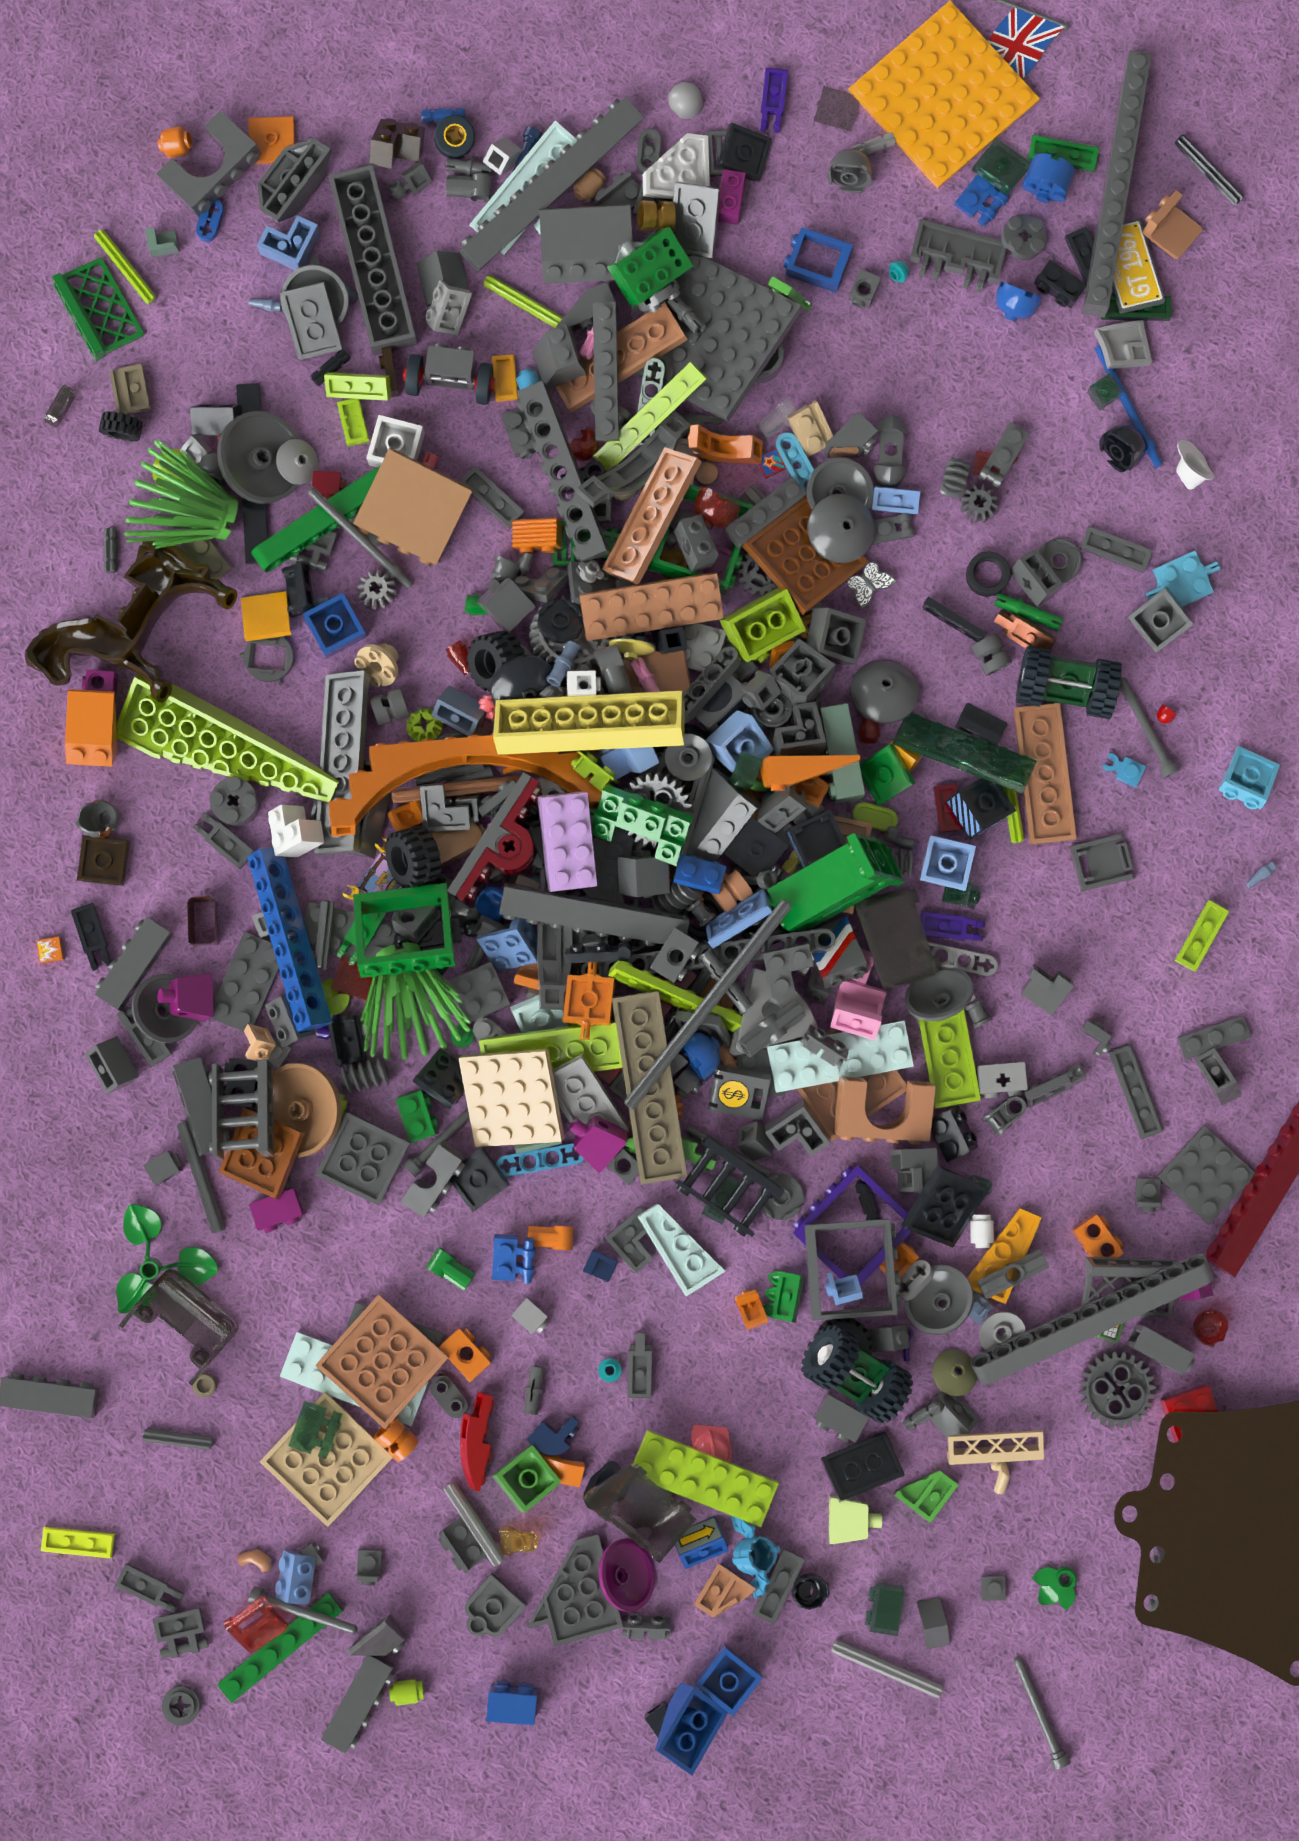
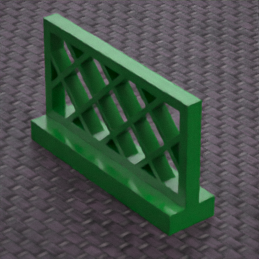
M102 257L63 275L58 273L52 276L53 286L95 362L104 358V355L144 336V332ZM99 265L103 270L101 279L89 276L91 269ZM75 276L84 279L81 289L71 286L68 280ZM87 280L99 284L97 293L84 290ZM103 285L113 288L114 294L112 298L100 295ZM82 294L95 298L92 308L81 304ZM98 299L110 303L107 313L95 309ZM114 304L125 309L123 318L110 314ZM93 314L105 317L102 327L92 324ZM108 319L121 322L118 332L106 329ZM124 323L134 326L137 333L130 336L122 334ZM104 333L116 336L115 342L107 347L102 342Z

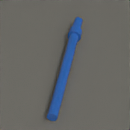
M1098 345L1094 349L1134 428L1143 437L1145 454L1148 453L1155 468L1162 466L1163 462L1156 451V443L1153 439H1150L1115 368L1107 369L1102 349Z

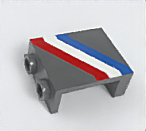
M847 916L812 929H828L835 936L833 949L828 952L812 954L825 989L837 987L842 982L858 979L868 973L867 962ZM821 935L818 939V943L821 946H828L832 941L828 935Z

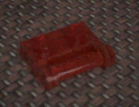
M261 1595L254 1600L252 1605L235 1617L226 1619L224 1627L252 1654L287 1630L288 1623L269 1605L268 1600ZM259 1611L263 1614L243 1629L238 1626Z

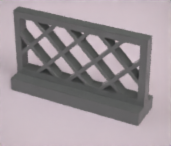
M1086 1257L1084 1266L1087 1268L1081 1307L1088 1304L1096 1295L1098 1298H1101L1099 1293L1109 1285L1116 1291L1117 1289L1112 1282L1119 1277H1125L1128 1280L1119 1288L1121 1289L1141 1278L1177 1263L1175 1259ZM1093 1276L1103 1277L1105 1281L1094 1289L1091 1285ZM1174 1300L1166 1304V1310L1153 1309L1140 1316L1172 1317Z

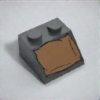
M857 412L826 443L823 455L826 458H859L862 454L866 456L875 447L874 444L877 441L876 435L878 430L861 413Z

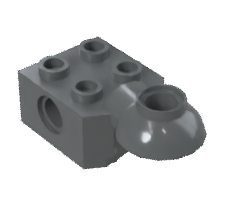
M798 639L770 669V675L773 676L781 693L764 710L754 708L753 711L756 719L767 727H778L786 723L791 716L793 705L812 702L834 678L835 664ZM773 710V711H776L777 713H776V714H770V713H768V711Z

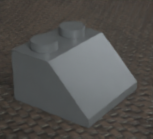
M564 324L545 332L532 351L540 380L551 389L585 375L586 371L579 354L575 335L568 325Z

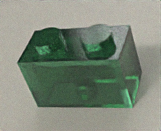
M874 1581V1587H869L868 1601H872L870 1611L866 1610L864 1625H868L869 1632L898 1636L904 1595L903 1585Z

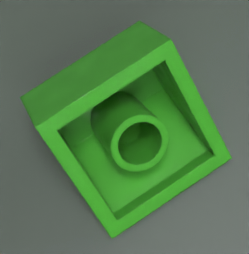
M533 1445L510 1459L492 1474V1477L520 1513L527 1512L561 1483L560 1479Z

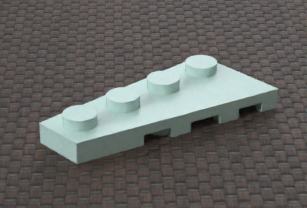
M655 1204L637 1216L685 1296H688L725 1272L659 1204Z

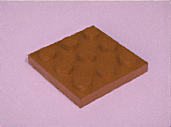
M243 1107L240 1117L255 1116L258 1112ZM274 1120V1156L264 1157L256 1148L228 1150L218 1173L275 1199H280L305 1133ZM256 1125L236 1127L231 1141L255 1139L258 1136V1127Z

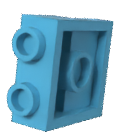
M1237 746L1218 790L1223 792L1224 797L1234 800L1237 798L1243 801L1244 805L1249 809H1261L1269 797L1280 764Z

